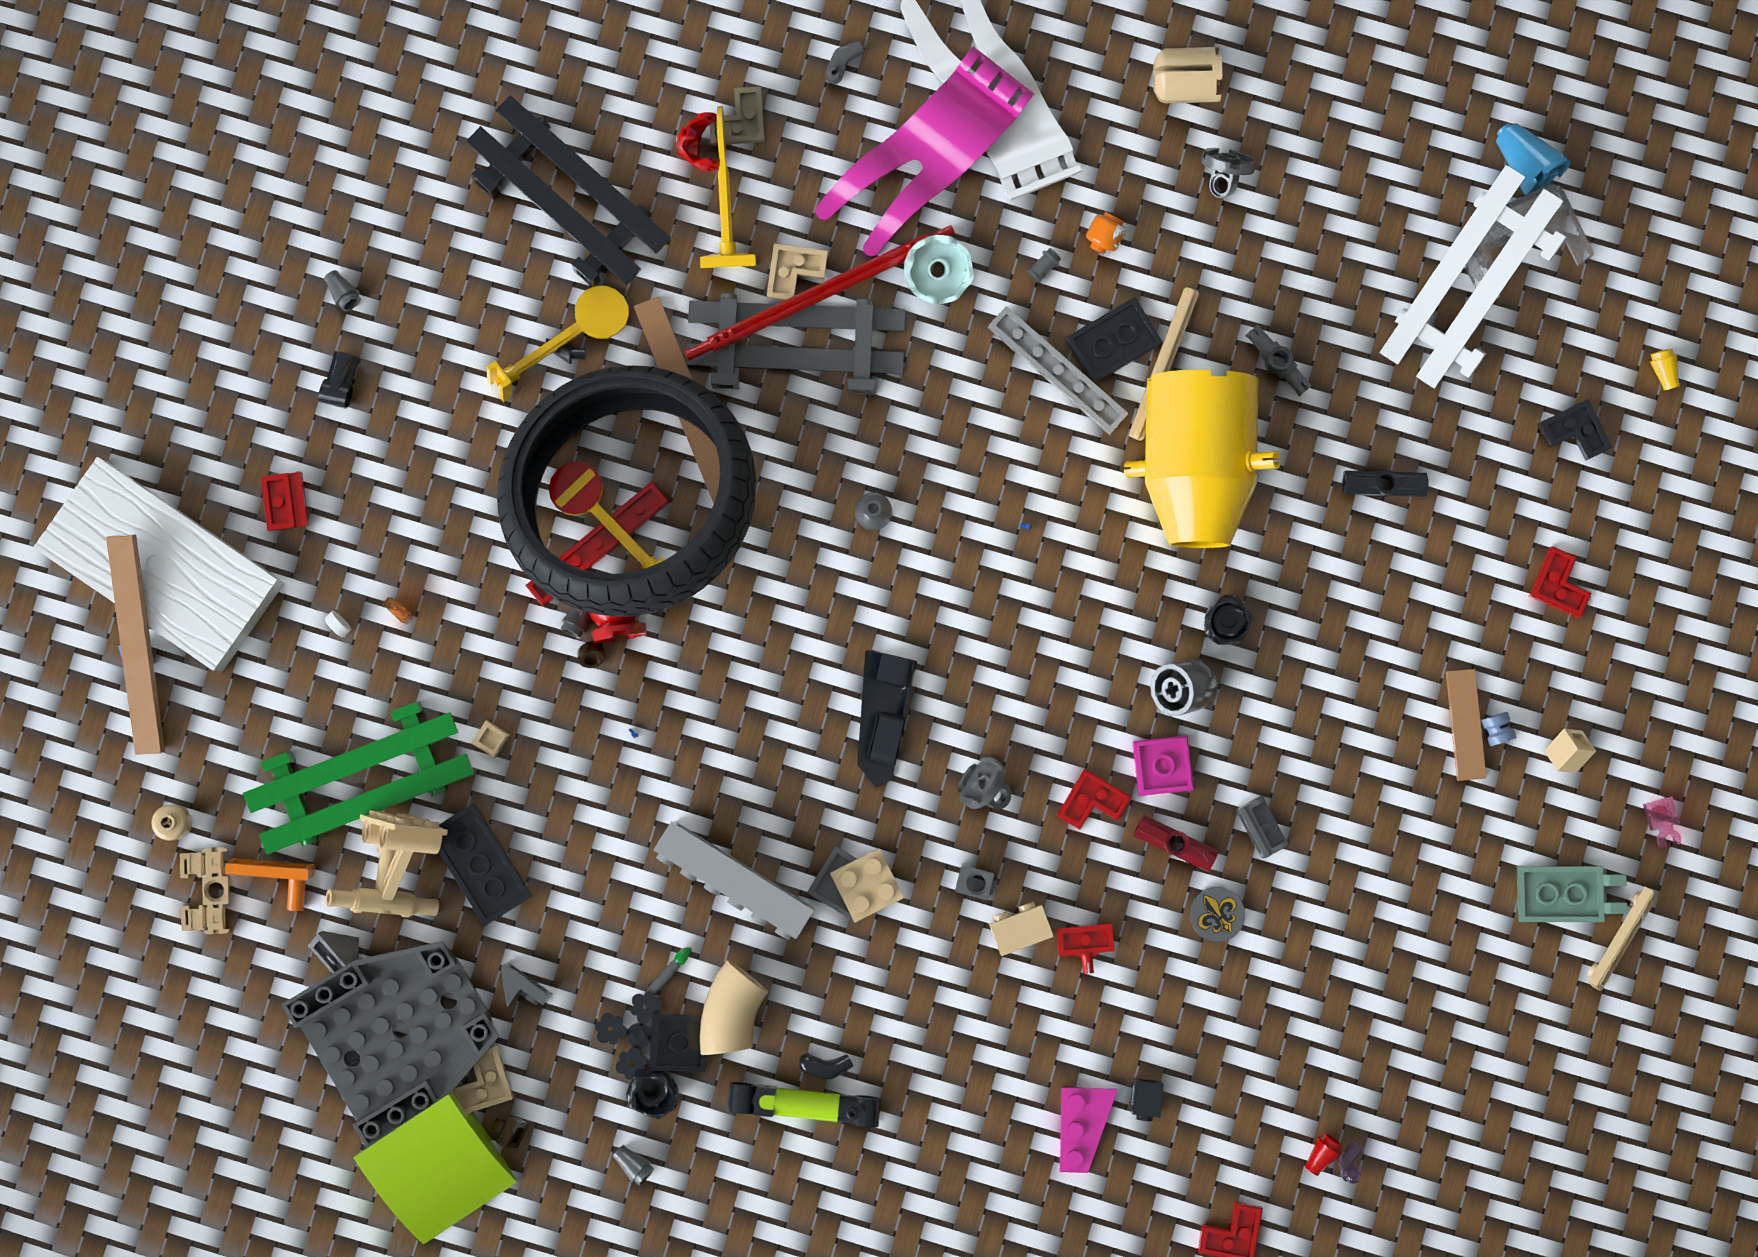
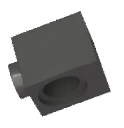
M961 864L954 891L988 900L989 895L994 896L998 880L993 879L994 873ZM975 875L982 876L985 881V885L980 891H974L969 886L970 879Z

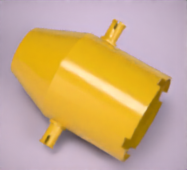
M1178 370L1152 375V381H1150V378H1147L1145 460L1126 461L1124 467H1131V469L1124 470L1127 478L1145 476V485L1169 545L1186 548L1230 546L1256 488L1257 469H1278L1281 462H1274V460L1281 459L1278 451L1257 453L1258 378L1256 376L1235 371H1226V376L1211 375V370Z

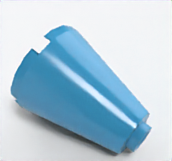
M1508 123L1497 132L1499 137L1496 143L1509 167L1525 177L1520 184V188L1527 198H1534L1540 195L1543 189L1547 190L1553 185L1551 181L1556 175L1560 178L1571 164L1565 155L1518 123L1512 125Z

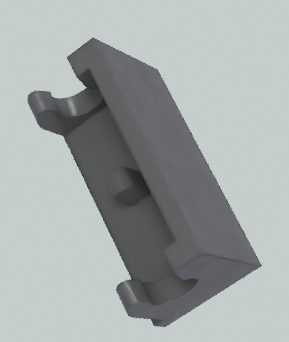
M1263 795L1235 809L1261 858H1267L1288 846L1289 843L1280 830Z

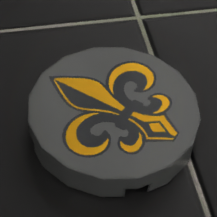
M1209 887L1200 891L1193 899L1189 913L1190 922L1193 929L1202 938L1212 942H1224L1233 938L1242 929L1245 920V908L1241 899L1233 891L1223 887Z

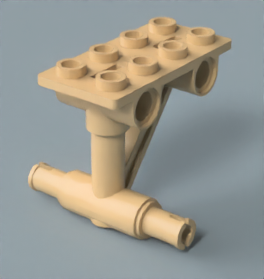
M370 810L369 815L360 814V820L363 821L362 841L368 844H378L377 851L380 852L375 889L356 888L352 891L328 889L326 906L350 908L354 913L364 911L397 914L407 918L413 914L436 916L439 910L438 899L418 898L412 893L399 892L397 889L413 852L437 854L441 847L442 835L447 836L448 830L440 828L439 822L409 814L396 813L395 816L394 814Z

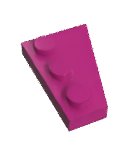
M1061 1087L1060 1172L1088 1173L1115 1099L1117 1088Z

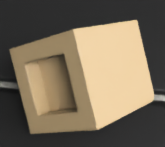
M1563 729L1545 749V753L1557 771L1576 773L1596 752L1583 731Z

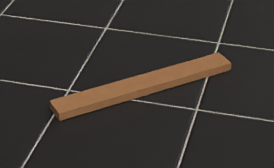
M659 296L635 305L634 309L658 368L666 369L692 379ZM679 417L714 504L720 479V465L716 446L699 428Z
M136 534L106 537L135 755L160 754L165 752L137 536Z

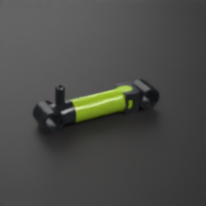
M730 1082L726 1111L766 1117L783 1116L849 1123L862 1127H879L881 1098L867 1095L852 1096L777 1088V1086Z

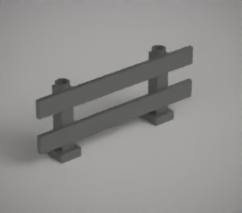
M725 293L721 294L720 302L689 301L688 323L719 324V331L776 304L738 303V295ZM858 299L856 307L810 306L770 325L775 327L855 330V350L736 345V342L718 351L713 352L711 350L690 361L686 359L687 366L717 367V373H711L712 388L740 389L739 374H734L735 368L853 372V378H848V394L875 395V379H870V373L903 375L904 352L871 351L872 330L904 332L905 309L873 308V300ZM687 343V349H690L698 344Z

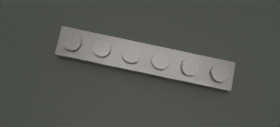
M1007 306L988 325L989 330L1109 435L1129 414Z

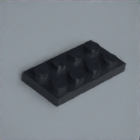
M472 803L439 824L440 828L447 829L448 832L447 836L442 835L441 847L438 853L484 926L492 923L532 897L529 889L475 803Z

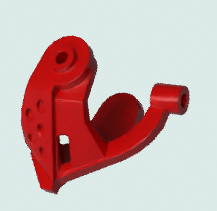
M712 112L699 113L697 118L691 120L687 127H683L680 134L676 137L677 156L683 157L698 170L713 172L719 169V162L713 161L712 158L700 159L699 145L702 134L707 126L717 120V114Z

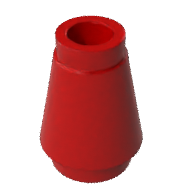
M1324 1133L1322 1137L1318 1136L1305 1164V1168L1312 1174L1319 1176L1341 1154L1340 1150L1343 1145L1328 1133Z

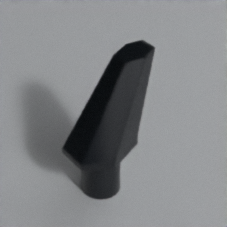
M566 343L553 352L569 364H572L573 359H586V349L573 348L572 343Z

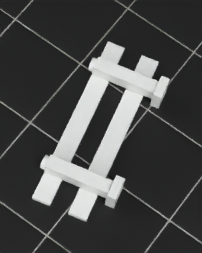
M1507 165L1487 193L1482 191L1474 203L1477 209L1408 310L1404 308L1395 320L1398 326L1379 352L1394 363L1399 364L1416 337L1426 342L1435 349L1416 377L1433 388L1437 386L1453 361L1462 366L1459 372L1468 378L1472 376L1486 353L1479 348H1475L1472 352L1464 345L1533 244L1543 250L1540 253L1542 257L1551 261L1567 238L1558 231L1552 235L1544 230L1563 202L1547 190L1543 189L1525 217L1506 206L1525 178ZM1497 220L1513 230L1514 233L1447 332L1443 333L1427 321Z

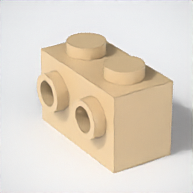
M1033 901L1019 906L1020 912L1009 915L1008 911L993 916L994 922L989 923L1001 956L1054 937L1041 904L1035 906Z

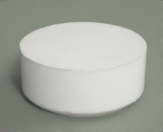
M331 611L325 617L327 625L340 637H345L352 631L349 624L337 612Z

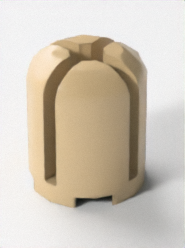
M1220 47L1165 48L1161 50L1153 63V78L1155 79L1153 90L1158 100L1165 104L1220 102L1221 95H1216L1217 86H1220V80H1222V56H1216Z

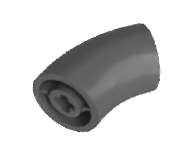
M1196 659L1164 664L1152 676L1150 685L1151 695L1156 706L1163 713L1170 716H1180L1198 711L1208 706L1214 700L1218 690L1217 676L1209 665Z

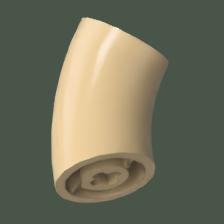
M726 960L718 971L704 1003L700 1025V1054L702 1055L736 1052L753 1047L755 1018L768 991L756 979L730 960Z

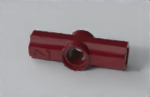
M1144 814L1133 834L1134 837L1207 872L1210 871L1219 850ZM1174 835L1181 837L1183 842L1181 849L1178 851H1173L1169 846V840Z

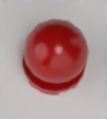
M589 613L591 619L599 626L591 632L594 643L614 642V636L627 635V640L647 635L646 623L637 620L640 615L605 616Z

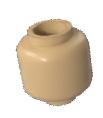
M164 805L154 813L151 821L152 829L161 839L168 841L179 840L190 832L192 816L183 806Z

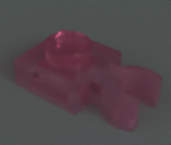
M1672 796L1644 803L1643 808L1650 830H1659L1657 836L1658 845L1661 848H1666L1667 843L1665 839L1668 835L1672 836L1674 844H1680L1681 836L1673 829V825L1679 824L1680 821Z

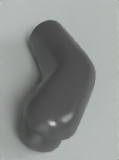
M860 41L841 46L835 50L825 72V77L829 83L838 84L841 82L847 64L852 59L865 53Z

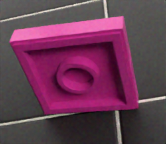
M1188 736L1132 742L1138 796L1194 790Z

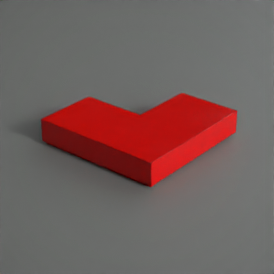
M1551 546L1548 549L1528 597L1579 619L1582 617L1592 593L1567 582L1577 557Z
M1083 769L1056 816L1079 830L1094 807L1118 821L1132 797L1090 771Z
M1234 1201L1230 1228L1202 1224L1197 1252L1215 1257H1255L1263 1208Z

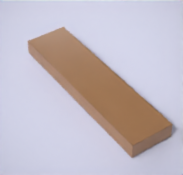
M1475 669L1447 671L1446 681L1457 781L1486 779Z

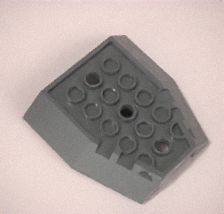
M443 941L354 960L281 1004L294 1027H301L354 1116L356 1122L353 1126L366 1148L450 1094L499 1037L484 1001L460 961ZM445 993H452L456 996L457 1004L455 1007L447 1008L443 1005L442 996ZM400 1021L406 1023L409 1028L408 1034L404 1037L396 1035L394 1032L395 1023ZM354 1050L359 1053L360 1063L353 1066L346 1063L345 1054L348 1051Z

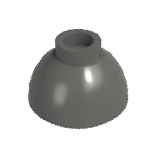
M867 493L855 505V518L865 529H882L891 520L892 505L880 493Z

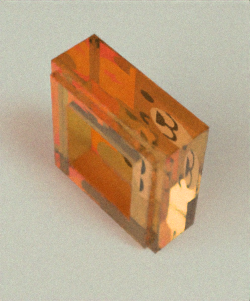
M388 597L382 603L400 622L407 625L413 619V615L396 599Z

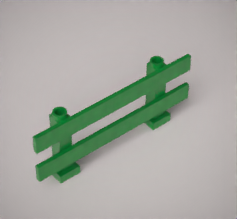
M421 701L398 708L390 713L394 722L401 721L404 728L403 731L293 773L290 763L296 761L292 751L262 761L261 765L264 772L271 771L274 781L243 792L250 813L283 801L291 821L259 834L266 855L301 842L302 847L318 841L317 835L360 819V814L369 815L370 810L380 811L427 792H430L432 797L447 791L445 785L475 774L467 753L438 764L430 745L459 733L451 712L422 723L419 713L424 712ZM413 751L420 772L309 814L302 793Z

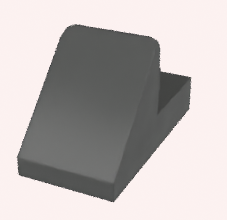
M509 962L504 963L501 967L507 1007L513 1004L522 990L525 992L524 997L535 1005H538L539 1002L544 1005L552 996V992Z

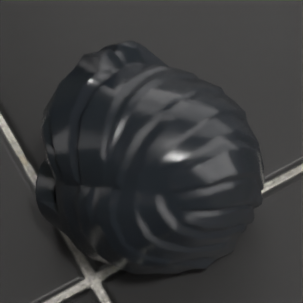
M1224 595L1206 611L1203 624L1205 635L1218 645L1237 644L1249 633L1254 616L1244 606L1243 601L1239 597Z
M652 1071L635 1076L628 1086L626 1097L631 1109L640 1112L644 1116L660 1119L674 1111L677 1107L679 1089L670 1075L663 1071Z

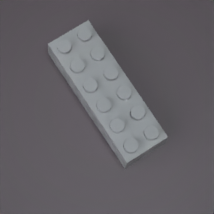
M676 821L670 822L653 851L658 853L656 857L658 860L668 866L678 865L682 868L680 871L682 875L692 881L697 880V878L706 883L704 885L706 890L716 896L723 893L729 897L727 902L740 911L744 907L753 912L751 917L763 925L769 922L776 926L775 932L787 940L791 936L797 939L815 910L813 906Z

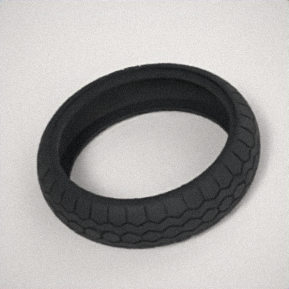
M637 365L609 367L584 374L563 384L542 399L521 422L506 449L499 472L497 487L498 515L510 552L525 574L544 592L564 604L593 614L605 616L643 615L664 610L694 596L709 585L728 566L739 550L752 520L756 500V470L752 451L742 427L727 406L707 388L686 376L657 367ZM629 410L665 412L680 417L699 428L716 446L720 465V479L716 499L708 518L697 534L682 549L666 560L642 570L605 574L574 567L556 557L544 546L536 514L539 486L551 459L573 434L604 416Z

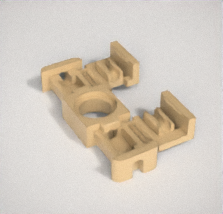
M204 848L200 853H180V878H189V874H198V878L202 877L203 905H199V909H189V906H181L182 931L203 930V927H208V930H204L205 934L230 932L231 928L226 929L225 904H230V876H225L224 851H229L228 848ZM215 882L222 884L224 887V894L218 899L211 897L208 891L210 885Z

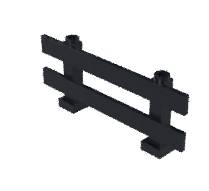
M510 95L495 111L520 134L506 148L481 126L466 140V143L490 164L484 171L479 167L476 168L471 174L473 182L495 200L501 193L499 185L506 178L590 252V255L585 260L578 256L571 264L573 271L590 287L597 286L600 283L599 273L605 267L625 285H628L641 271V268L621 251L624 246L636 236L657 254L671 237L650 219L651 215L641 205L636 207L549 130L551 126L541 116L538 118L533 116ZM535 147L620 222L607 237L522 163V160Z

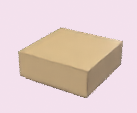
M486 720L473 739L472 744L496 758L510 737V734Z

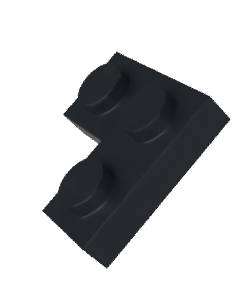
M1589 399L1537 424L1549 448L1574 437L1585 461L1613 448Z

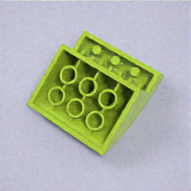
M453 1092L353 1157L391 1211L423 1244L518 1182L474 1112L467 1115Z

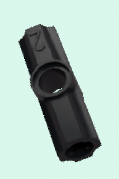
M1383 470L1382 472L1344 471L1342 478L1343 495H1368L1381 498L1387 496L1426 497L1429 484L1427 473L1394 472L1391 470ZM1381 477L1387 478L1390 481V490H1384L1380 487L1379 480Z

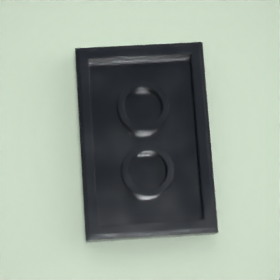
M1136 297L1065 337V341L1085 374L1095 384L1163 344Z

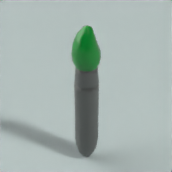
M685 947L677 952L674 960L666 966L645 992H651L654 997L677 972L680 966L685 964L692 949Z

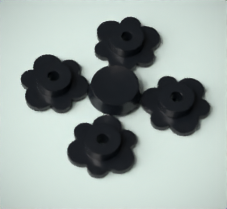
M649 991L645 992L644 995L635 994L633 996L632 1004L634 1006L631 1007L630 1012L632 1015H637L639 1023L631 1025L628 1030L622 1025V1017H614L611 1013L603 1014L601 1022L595 1024V1029L598 1031L597 1040L600 1043H607L609 1041L610 1044L615 1045L618 1043L619 1038L626 1036L628 1043L635 1047L631 1048L628 1053L621 1052L619 1055L620 1061L616 1064V1071L624 1074L627 1080L646 1073L645 1065L647 1064V1058L641 1056V1051L638 1048L645 1047L650 1042L651 1031L645 1023L652 1019V1013L659 1014L658 1010L662 1007V1001L657 997L653 998V994ZM648 1005V1009H644L643 1006ZM608 1027H613V1030L609 1031ZM631 1061L635 1063L633 1066L629 1064Z

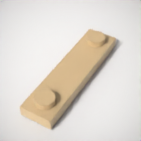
M1644 887L1642 892L1637 891L1630 902L1632 909L1599 963L1595 962L1588 972V977H1590L1588 982L1592 987L1599 991L1603 990L1657 898L1654 891Z

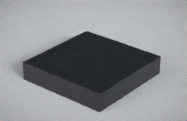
M652 1013L649 1070L706 1072L707 1055L700 1054L702 1015Z

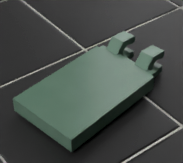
M1517 866L1518 922H1605L1607 914H1627L1626 902H1607L1606 886H1627L1626 875L1606 874V869H1603V866Z

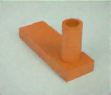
M232 858L225 863V874L289 879L287 910H304L306 880L314 876L315 864Z

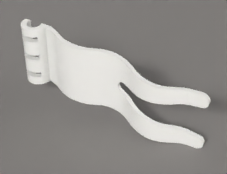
M903 0L900 8L917 48L934 74L944 83L956 70L961 61L937 35L916 0ZM960 0L971 35L978 50L1034 93V96L1026 104L1015 121L986 150V153L999 172L1000 181L1008 200L1011 201L1081 173L1082 169L1080 164L1077 165L1073 148L1068 137L1052 115L1027 67L1003 42L993 28L981 0ZM971 68L968 71L972 75L975 73ZM996 75L988 87L994 90L1002 78ZM1016 91L1008 103L1014 106L1022 94ZM1063 155L1067 169L1063 171L1058 161V157ZM1039 164L1044 176L1041 180H1039L1035 170V166ZM1017 174L1021 188H1015L1012 175Z

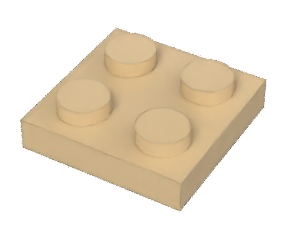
M880 848L830 873L854 923L904 898Z

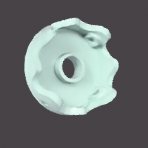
M934 235L919 240L908 252L904 263V276L909 289L921 300L933 304H944L957 300L974 278L969 251L955 238L950 236ZM939 261L944 265L945 271L942 276L936 278L931 274L930 268L934 262Z

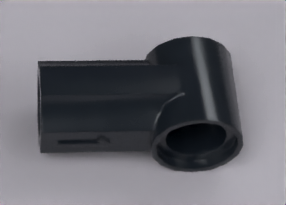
M341 351L334 352L327 379H324L320 386L319 402L344 409L349 407L353 395L352 382L359 361L358 357Z

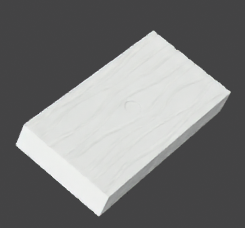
M97 457L33 548L115 603L106 537L136 534L148 626L211 670L222 673L285 582L108 461Z

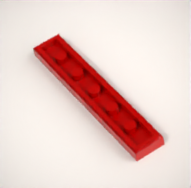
M651 481L610 516L630 536L666 507L669 501ZM600 523L562 554L559 559L574 567L588 571L621 543ZM532 580L525 585L542 607L554 599Z

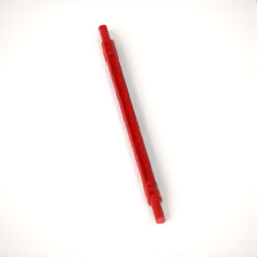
M949 225L930 235L924 234L708 336L706 341L683 351L684 355L690 361L711 350L713 352L718 351L905 262L908 252L919 240L934 235L951 237L955 235V231Z

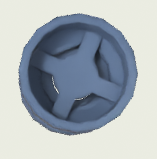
M1508 712L1481 720L1483 727L1488 730L1489 736L1487 739L1490 746L1517 738L1515 731L1510 728L1509 722L1511 719Z

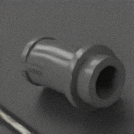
M1051 248L1047 251L1043 250L1041 258L1027 270L1028 275L1037 283H1040L1054 266H1059L1058 262L1061 258Z

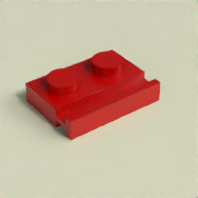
M297 471L295 473L262 476L261 484L267 531L272 532L309 526L303 473Z

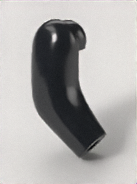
M806 1053L799 1059L800 1069L804 1073L823 1079H834L854 1067L847 1054L832 1060H823Z

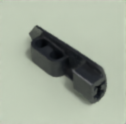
M866 650L857 765L873 785L878 787L891 781L893 778L905 727V712L917 661Z

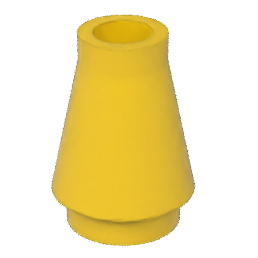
M1673 348L1650 354L1652 358L1650 363L1663 386V390L1680 386L1677 354H1674Z

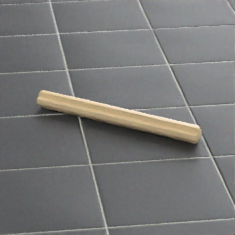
M1183 289L1151 373L1150 381H1152V375L1168 372L1172 367L1199 296L1195 289ZM1147 387L1129 431L1131 438L1140 441L1144 440L1146 435Z

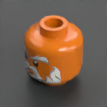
M1107 212L1104 215H1096L1086 232V238L1092 242L1090 248L1101 254H1104L1106 250L1115 252L1126 234V229L1122 226L1124 221Z

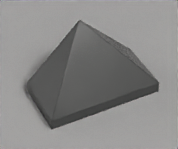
M321 931L308 944V947L327 969L334 973L354 960H358L359 937Z

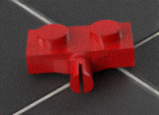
M1112 923L1056 928L1059 957L1071 955L1082 957L1083 974H1088V967L1089 973H1095L1093 956L1103 952L1115 951Z

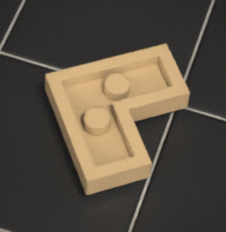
M774 244L767 299L785 301L795 296L797 276L824 280L828 251Z
M498 1045L489 1047L473 1066L477 1081L455 1087L452 1091L466 1114L512 1100L514 1097Z

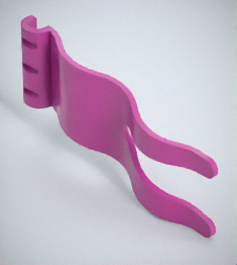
M973 46L952 75L904 125L858 160L835 183L816 207L817 217L821 220L829 219L855 195L879 178L912 160H918L923 166L922 170L890 205L863 245V251L867 256H876L894 233L917 210L959 178L1015 121L1026 104L1034 96V93ZM979 60L982 64L972 75L968 71L974 62ZM998 75L1002 80L994 90H991L988 86ZM1018 91L1022 95L1012 106L1008 101Z

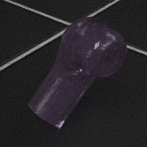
M1354 1140L1351 1141L1338 1159L1340 1175L1344 1181L1350 1184H1355L1360 1180L1361 1174L1357 1171L1355 1160L1364 1149Z

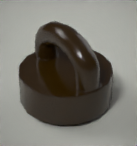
M594 640L583 644L577 651L578 661L582 667L596 668L605 661L606 656L602 643H594Z

